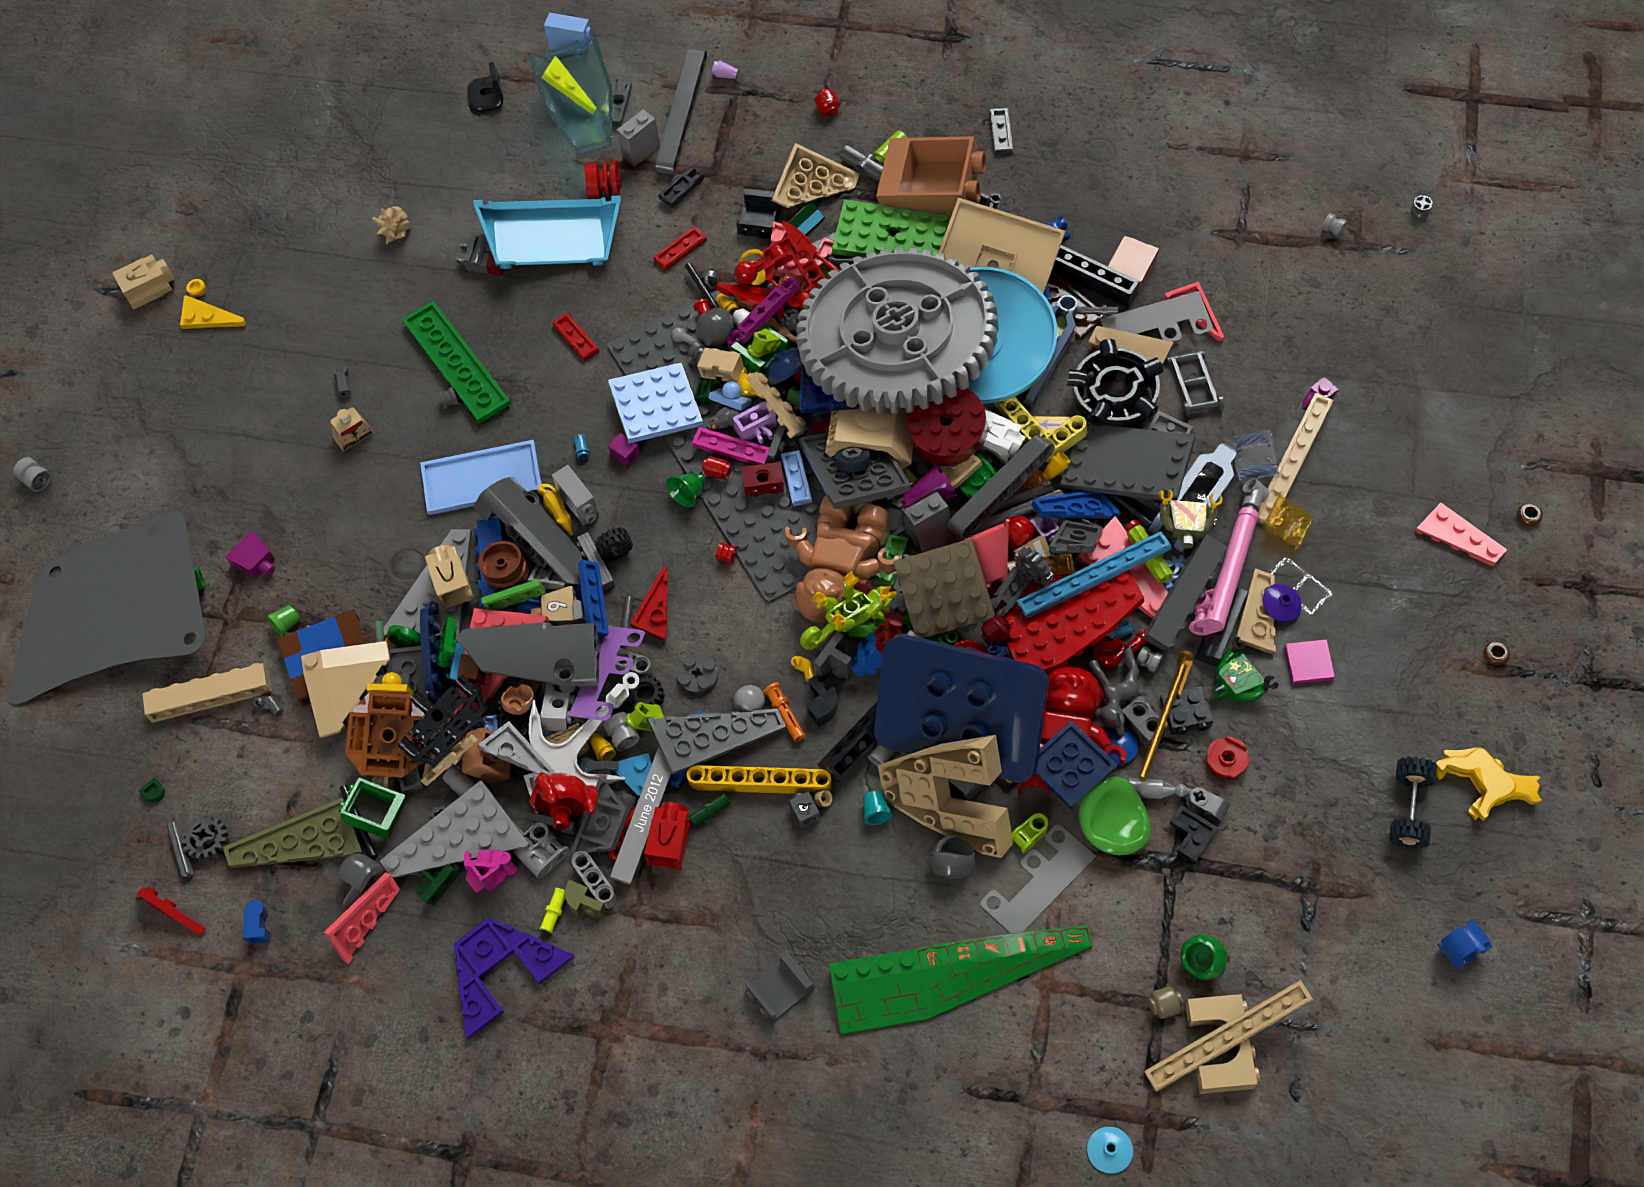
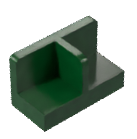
M447 864L445 867L431 869L430 871L424 869L422 873L426 876L418 884L416 891L421 894L420 898L425 903L435 905L461 871L453 864Z

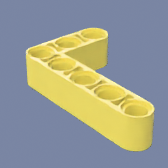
M1016 397L994 403L995 407L1006 419L1022 426L1020 433L1027 437V442L1031 439V436L1038 434L1054 444V452L1045 462H1049L1053 454L1058 452L1064 453L1087 435L1086 420L1082 416H1073L1047 434ZM1010 408H1016L1014 411H1008ZM1022 421H1026V422H1027V423L1024 424V425L1019 424V423L1022 422ZM1076 426H1082L1081 429H1074ZM1061 437H1066L1063 441L1058 440Z

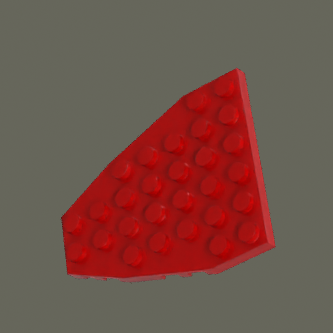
M1083 568L1053 571V579L1044 587ZM1128 570L1028 619L1024 617L1016 602L1004 615V618L1012 626L1011 636L1005 642L1013 660L1037 665L1047 674L1068 664L1067 660L1074 655L1080 656L1085 647L1090 644L1095 645L1113 632L1124 617L1128 618L1134 609L1139 608L1145 602L1144 596L1131 571ZM1003 582L987 588L990 600ZM1029 582L1018 600L1044 587L1042 585L1038 586L1036 582ZM999 603L997 607L993 609L994 613H996V611L1002 606L1001 603Z

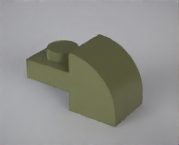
M568 880L565 887V898L573 913L580 917L584 910L586 914L592 917L596 915L603 917L606 908L602 902L590 898L591 892L589 888Z

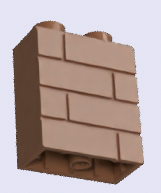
M974 136L890 138L876 195L880 205L952 216L958 197L975 203L980 202L981 185L980 181L977 180V175L986 173V152L978 151Z

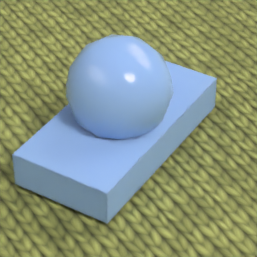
M734 381L727 382L723 388L714 390L709 394L710 400L740 411L750 407L752 399L740 395L741 388Z

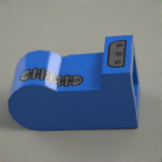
M258 900L247 903L244 910L243 939L248 944L270 942L271 934L265 928L268 910Z

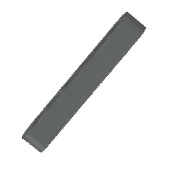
M1038 434L1032 437L949 520L947 529L962 540L969 538L1052 455L1055 449L1054 444Z

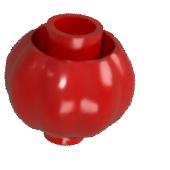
M1015 516L1013 519L1008 517L1003 522H1008L1009 525L1008 550L1015 551L1033 540L1035 535L1034 527L1026 517Z

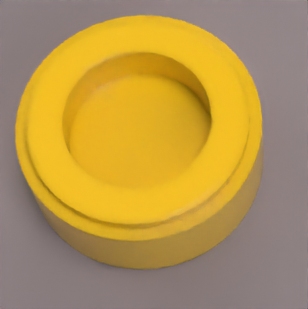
M200 279L191 280L186 286L189 295L194 298L201 297L206 292V286Z

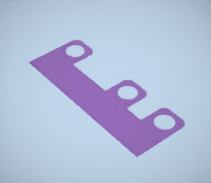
M608 626L609 634L600 642L599 685L580 688L568 716L602 721L610 718L614 705L597 701L609 673L625 675L630 671L633 659L616 655L621 645L638 647L645 635L643 630ZM631 633H638L640 635V639L635 643L628 642L627 637ZM621 660L627 661L628 667L625 670L618 671L615 668L617 662ZM607 706L609 712L605 716L599 717L596 715L598 707Z

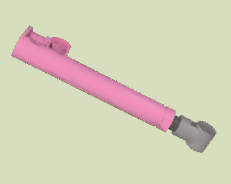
M1256 478L1249 479L1243 486V491L1246 494L1235 522L1214 589L1205 591L1201 598L1198 597L1195 602L1197 604L1194 612L1195 619L1189 625V630L1194 634L1208 635L1221 631L1225 627L1259 517L1258 512L1262 502L1269 495V490Z

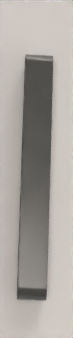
M689 48L687 51L656 160V173L675 175L707 61L706 50Z

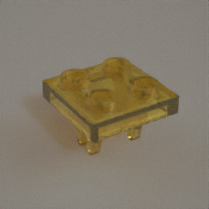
M1280 495L1277 497L1262 530L1296 550L1299 548L1314 516Z

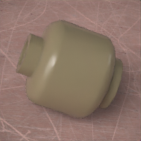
M1169 986L1153 991L1151 998H1148V1003L1154 1016L1157 1015L1160 1019H1164L1180 1013V1005H1183V999L1179 991L1175 992Z

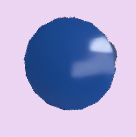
M1124 728L1125 733L1123 737L1118 735L1116 729H1104L1112 742L1111 745H1118L1124 749L1126 753L1124 764L1134 760L1138 751V741L1135 735L1127 728ZM1108 755L1117 765H1122L1117 755Z

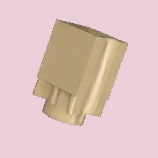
M152 254L112 272L133 310L171 291L172 288L169 282L175 280L164 259L156 261Z
M440 545L430 550L428 555L425 556V560L443 609L445 610L473 600L474 596L456 547Z

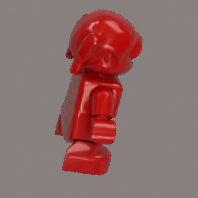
M1060 667L1048 674L1049 689L1040 748L1072 721L1107 755H1117L1120 759V764L1124 766L1126 760L1124 749L1118 745H1111L1112 742L1104 729L1092 724L1095 710L1100 708L1105 696L1097 679L1090 672L1077 667ZM1035 774L1027 781L1019 783L1018 794H1021L1023 786H1035L1045 789L1047 794L1050 795V789Z

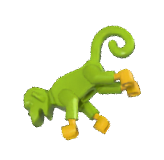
M851 571L843 577L845 582L843 591L844 601L838 604L835 598L826 597L823 593L816 592L811 601L818 603L816 605L818 609L825 607V618L828 624L822 631L817 626L808 628L800 638L801 646L805 650H812L825 642L835 630L839 633L842 631L848 632L854 626L864 623L871 617L873 619H884V615L889 610V606L897 592H890L891 586H880L876 590H871L868 595L854 589V584L859 579Z

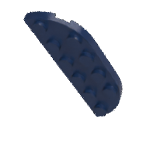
M427 601L422 603L425 608L420 610L422 669L425 692L427 693L428 700L434 704L441 697V691H444L443 679H440V672L443 671V667L437 663L440 640L438 641L440 624L437 621L436 615L439 614V606L434 601ZM438 710L432 712L434 718L442 717Z

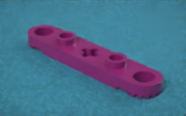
M785 278L786 280H783L780 283L781 285L775 288L737 326L733 333H730L731 335L727 338V343L730 347L735 342L743 346L799 288V283L795 278Z

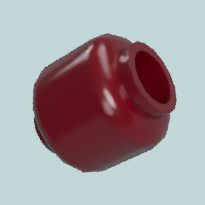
M993 616L982 625L983 634L981 637L988 645L992 643L999 646L1011 636L1012 626L1003 616Z

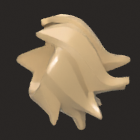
M393 206L386 210L381 208L382 214L379 218H372L380 227L377 234H382L386 237V245L391 241L402 239L405 237L406 231L410 230L408 216L398 206Z

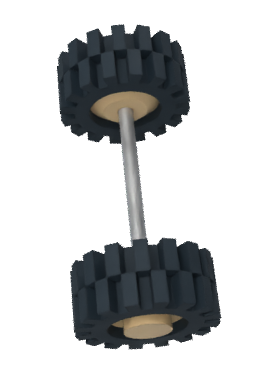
M1408 756L1401 758V760L1399 759L1397 762L1396 780L1401 784L1404 783L1406 786L1412 785L1411 787H1413L1410 817L1407 820L1400 818V820L1394 819V821H1391L1389 841L1394 845L1398 844L1399 847L1405 846L1408 849L1409 847L1413 849L1418 847L1422 849L1430 844L1431 826L1425 824L1426 822L1414 820L1417 786L1423 788V786L1429 787V785L1433 786L1436 783L1437 765L1430 759L1425 760L1423 757L1419 759L1417 756H1414V758Z

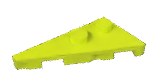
M555 56L541 78L590 114H593L597 107Z

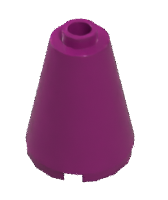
M938 464L934 465L911 488L910 492H906L902 496L904 500L901 503L904 509L909 508L935 492H938L945 502L958 497L955 493L952 495V492L955 490L945 473L937 470L940 468Z

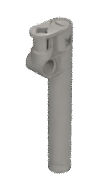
M458 765L449 768L443 776V780L459 797L476 785L467 774L462 772V768ZM540 822L532 825L525 833L518 827L530 843V846L511 850L538 879L546 876L570 851L567 846L563 847L557 841V837L544 823ZM546 832L542 838H536L538 833Z

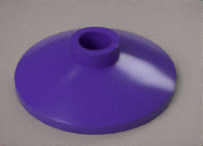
M1274 584L1268 587L1263 594L1262 603L1264 609L1273 619L1289 622L1300 614L1302 609L1301 598L1292 587L1285 584Z

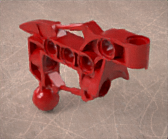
M782 221V226L788 236L763 249V257L755 262H740L734 270V276L739 283L748 285L756 280L758 272L765 269L766 281L778 288L779 285L774 281L775 270L793 260L808 288L800 292L796 297L795 295L790 297L787 302L791 308L803 310L804 301L810 298L809 292L814 288H818V281L825 278L814 260L815 256L824 262L830 270L838 272L841 270L817 252L816 247L800 230ZM803 258L808 259L806 263H800L799 261ZM814 273L818 275L814 279L809 278L810 274Z

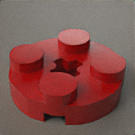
M1225 737V739H1216L1210 744L1206 754V765L1215 775L1234 780L1245 772L1250 758L1243 742L1234 737ZM1228 754H1231V759L1233 761L1226 762L1222 755L1227 756Z

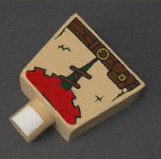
M354 407L348 410H339L337 416L330 421L333 439L342 451L347 450L374 433Z

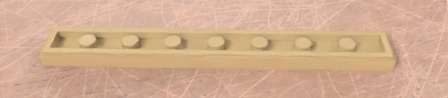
M1317 393L1314 394L1276 470L1277 474H1274L1267 488L1269 495L1261 504L1258 512V523L1270 528L1272 527L1333 403L1332 399Z
M1299 980L1144 1072L1155 1091L1158 1092L1198 1069L1199 1066L1210 1062L1314 1000L1302 981Z

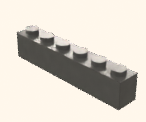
M1208 534L1200 538L1142 637L1144 640L1161 651L1174 646L1177 641L1176 634L1184 629L1187 624L1186 617L1188 614L1191 615L1197 606L1195 603L1197 598L1203 596L1207 589L1205 587L1207 581H1211L1215 576V567L1217 564L1220 565L1226 557L1224 552L1227 546Z

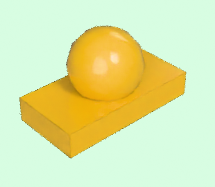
M394 672L386 673L381 680L382 684L368 683L366 689L368 693L384 692L411 695L414 693L407 684H402L400 675Z

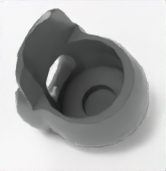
M354 853L348 856L342 862L336 874L337 877L352 886L342 903L346 909L385 873V869L380 864L364 854Z

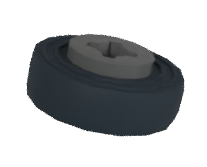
M848 447L839 450L835 454L836 467L844 472L861 471L867 468L871 462L869 451L864 448Z

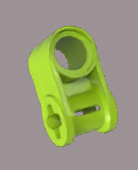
M763 329L754 333V340L748 346L747 351L753 356L762 357L775 352L781 343V339L769 330Z
M639 702L635 705V710L626 715L625 720L633 729L651 731L647 718L655 717V719L665 717L660 705Z
M1036 813L1012 832V840L1018 844L1023 854L1027 853L1047 834V817L1041 813ZM1036 822H1040L1044 825V827L1041 829L1034 828L1033 824Z

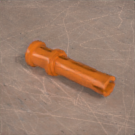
M772 683L763 692L765 695H768L772 703V709H778L793 741L798 742L805 738L806 735L788 706L789 699L783 695L780 683Z

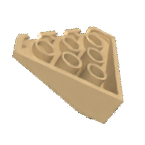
M795 143L771 201L786 208H791L796 204H805L815 201L817 198L833 196L845 190H854L860 173Z
M387 641L320 650L301 656L303 673L320 738L340 733L345 727L343 721L349 712L361 701L359 698L367 689V684H375L379 678L376 676L382 665L386 667L391 660Z

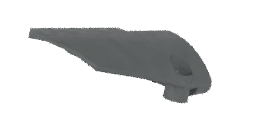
M507 477L490 485L479 495L474 509L485 521L498 516L506 524L505 529L509 537L537 566L545 568L548 565L567 585L580 584L578 562L582 560V553L540 505L539 498L535 493L528 492L514 477Z
M542 622L471 628L462 630L455 637L456 641L465 649L482 672L559 685L560 690L564 693L575 691L577 686L582 688L599 685L601 647L595 623L553 626L550 623Z

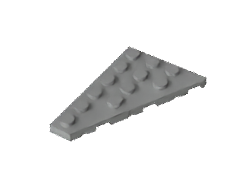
M451 529L441 545L456 547L467 575L472 539L471 529ZM426 565L384 626V638H387L388 629L393 625L408 627L420 633V610L425 608L422 603L427 601H434L439 606V614L436 615L437 621L440 624L438 639L441 638V631L448 616L456 618L457 636L461 631L464 603L444 610Z
M479 781L381 859L380 862L392 878H398L407 874L419 873L424 869H437L445 867L447 864L463 863L466 851H470V860L477 859V853L482 852V850L511 852V850L527 848L530 846V843L486 785Z

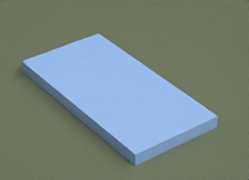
M534 440L420 463L428 515L472 507L475 505L479 495L487 487L503 478L514 477L528 492L535 494L538 493L537 489L542 484Z

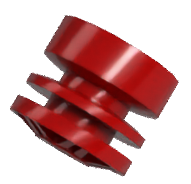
M605 161L603 170H600L598 162L585 163V185L588 199H601L602 192H605L607 199L611 200L612 191L614 196H620L622 180L617 161H611V169H609L608 162Z

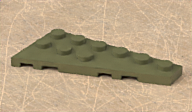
M343 798L223 847L230 868L345 857L354 853L363 854L354 826L341 822L338 811L341 803L345 801Z

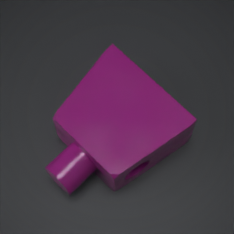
M253 531L249 532L225 556L233 568L253 578H258L262 573L271 576L276 570V567L272 565L275 560L274 556Z

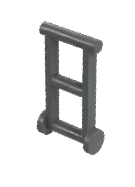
M1204 350L1166 357L1167 365L1171 364L1184 399L1182 410L1185 417H1190L1191 412L1215 407L1219 411L1224 410L1222 395H1216L1203 360L1205 358ZM1197 359L1203 376L1183 380L1177 363ZM1206 383L1212 400L1191 404L1186 387Z

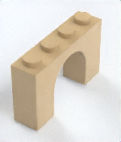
M1241 994L1188 999L1185 1004L1189 1027L1204 1025L1222 1026L1248 1011L1247 1003L1242 1001ZM1249 1039L1237 1045V1055L1232 1061L1225 1064L1198 1067L1196 1074L1200 1094L1249 1090L1256 1087L1257 1082L1260 1081L1258 1068H1254L1253 1059H1256L1254 1045H1250Z

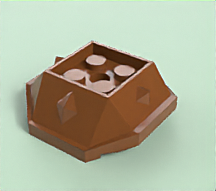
M369 692L349 712L345 754L361 775L405 778L422 765L419 762L410 763L412 759L396 746L404 736H407L419 749L422 748L418 744L419 741L413 739V735L407 734L424 715L416 705L409 701L413 695ZM389 731L394 732V738L391 741L386 739ZM431 737L426 742L427 745L431 742ZM430 751L426 752L424 755L429 757Z

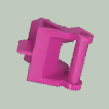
M482 850V852L477 853V859L470 860V851H466L464 854V867L467 870L466 880L475 892H479L483 888L491 892L503 883L507 876H514L517 873V866L511 862V856L508 852Z

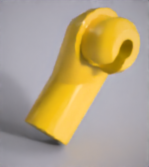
M794 656L791 659V665L804 672L806 682H809L808 679L815 676L810 660L801 656Z

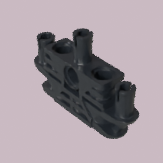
M461 674L453 684L468 696L467 699L464 696L460 697V693L458 691L455 692L453 686L449 687L434 704L424 697L419 690L409 701L416 705L424 715L407 734L413 735V739L415 741L418 740V744L422 748L419 749L407 736H404L396 745L412 759L410 763H427L431 765L430 768H434L487 710L488 705L484 706L480 693L481 686L475 687ZM474 700L479 707L478 711L470 706ZM463 703V707L456 714H453L460 704ZM434 710H438L441 713L440 721L432 719L431 715ZM448 716L451 720L440 729L437 725L444 723ZM436 732L437 735L427 745L426 742ZM428 751H431L435 755V758H429L424 754Z

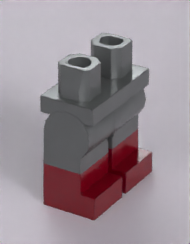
M472 234L471 238L461 239L460 248L465 250L466 253H457V264L465 266L467 271L472 272L473 270L475 272L502 276L503 269H500V266H496L485 236Z

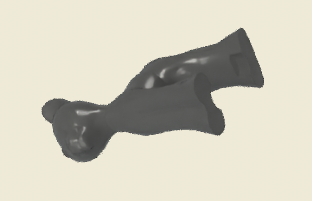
M1131 647L1126 648L1124 651V661L1129 671L1124 682L1112 685L1102 672L1097 660H1092L1088 663L1090 668L1088 672L1097 679L1108 702L1107 706L1095 710V718L1099 719L1105 727L1116 729L1120 737H1123L1125 733L1124 714L1119 706L1120 703L1133 700L1138 696H1146L1147 694L1144 690L1140 689L1138 684L1139 669Z

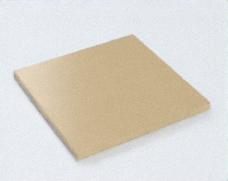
M958 197L938 253H945L946 261L949 258L955 257L959 261V266L967 264L969 267H994L1013 272L1030 281L1044 294L1065 235V230Z

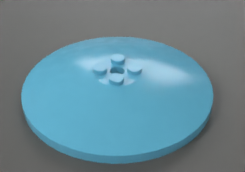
M970 267V272H977L979 274L980 281L987 284L988 291L994 297V303L997 307L999 331L992 358L987 359V367L984 370H979V377L976 380L968 379L969 387L967 389L975 393L982 404L996 403L1026 391L1046 372L1054 357L1057 345L1056 317L1044 294L1022 276L994 267Z

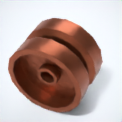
M498 541L487 546L480 554L478 561L479 569L491 589L500 592L524 584L527 580L529 573L528 565L516 544L509 541Z

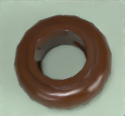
M1526 503L1519 507L1517 517L1522 524L1535 526L1541 522L1543 513L1537 505ZM1525 512H1531L1535 517H1527Z
M1490 642L1484 648V658L1492 665H1503L1509 660V649L1502 642ZM1491 650L1500 651L1502 657H1495Z

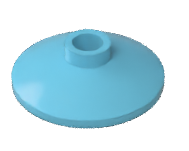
M1103 1127L1091 1135L1087 1144V1154L1090 1162L1096 1169L1103 1173L1115 1174L1123 1171L1130 1164L1133 1157V1145L1130 1138L1122 1130L1115 1127ZM1107 1145H1113L1115 1151L1109 1152L1106 1148Z

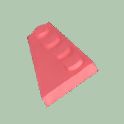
M386 872L324 931V934L337 953L347 964L353 959L351 955L356 948H360L365 940L363 938L369 929L373 930L377 924L376 920L380 913L386 911L400 890L392 876Z

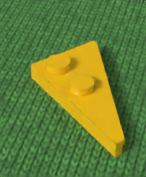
M184 296L180 321L182 329L246 326L243 317L192 297Z

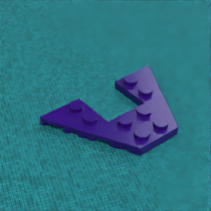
M490 917L454 943V952L456 955V968L458 971L466 1038L469 1040L504 1013L480 980L481 977L516 952L538 983L541 984L574 959L573 953L566 952L550 943L541 941L539 938L520 932L509 925L499 923Z

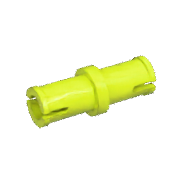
M555 888L550 904L545 908L546 914L540 926L541 930L553 933L558 916H561L563 912L561 908L565 900V890Z

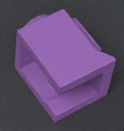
M1043 518L1039 523H1036L1034 519L1030 520L1034 527L1035 537L1045 536L1047 543L1050 545L1059 530V526L1052 518Z

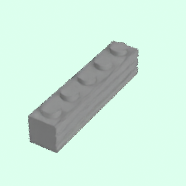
M588 532L578 536L576 544L579 549H582L583 558L599 563L603 591L615 586Z

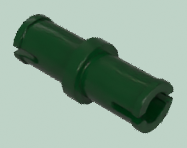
M722 793V795L710 803L706 802L703 804L704 807L689 816L693 825L698 827V825L710 817L714 818L716 813L731 803L726 795Z

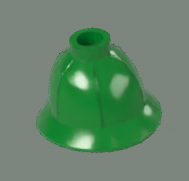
M688 473L679 477L671 476L666 481V488L670 496L677 503L690 508L695 505L696 499L701 494L705 479L700 473L697 475Z

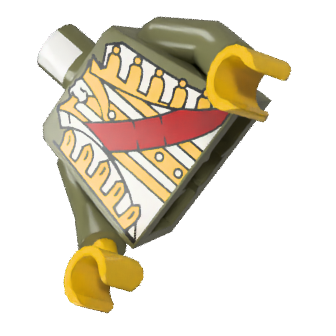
M1161 490L1158 494L1162 500L1160 504V521L1167 531H1170L1172 538L1181 539V546L1183 548H1192L1193 540H1200L1202 534H1207L1214 525L1218 512L1217 505L1222 503V496L1220 495L1219 501L1214 503L1212 500L1214 494L1210 495L1211 507H1208V503L1171 500L1173 498L1171 490H1168V497L1164 498V492Z

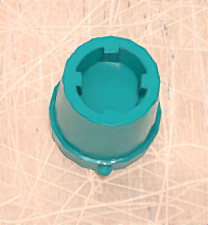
M871 791L862 797L864 820L867 824H882L891 818L890 808L881 791Z

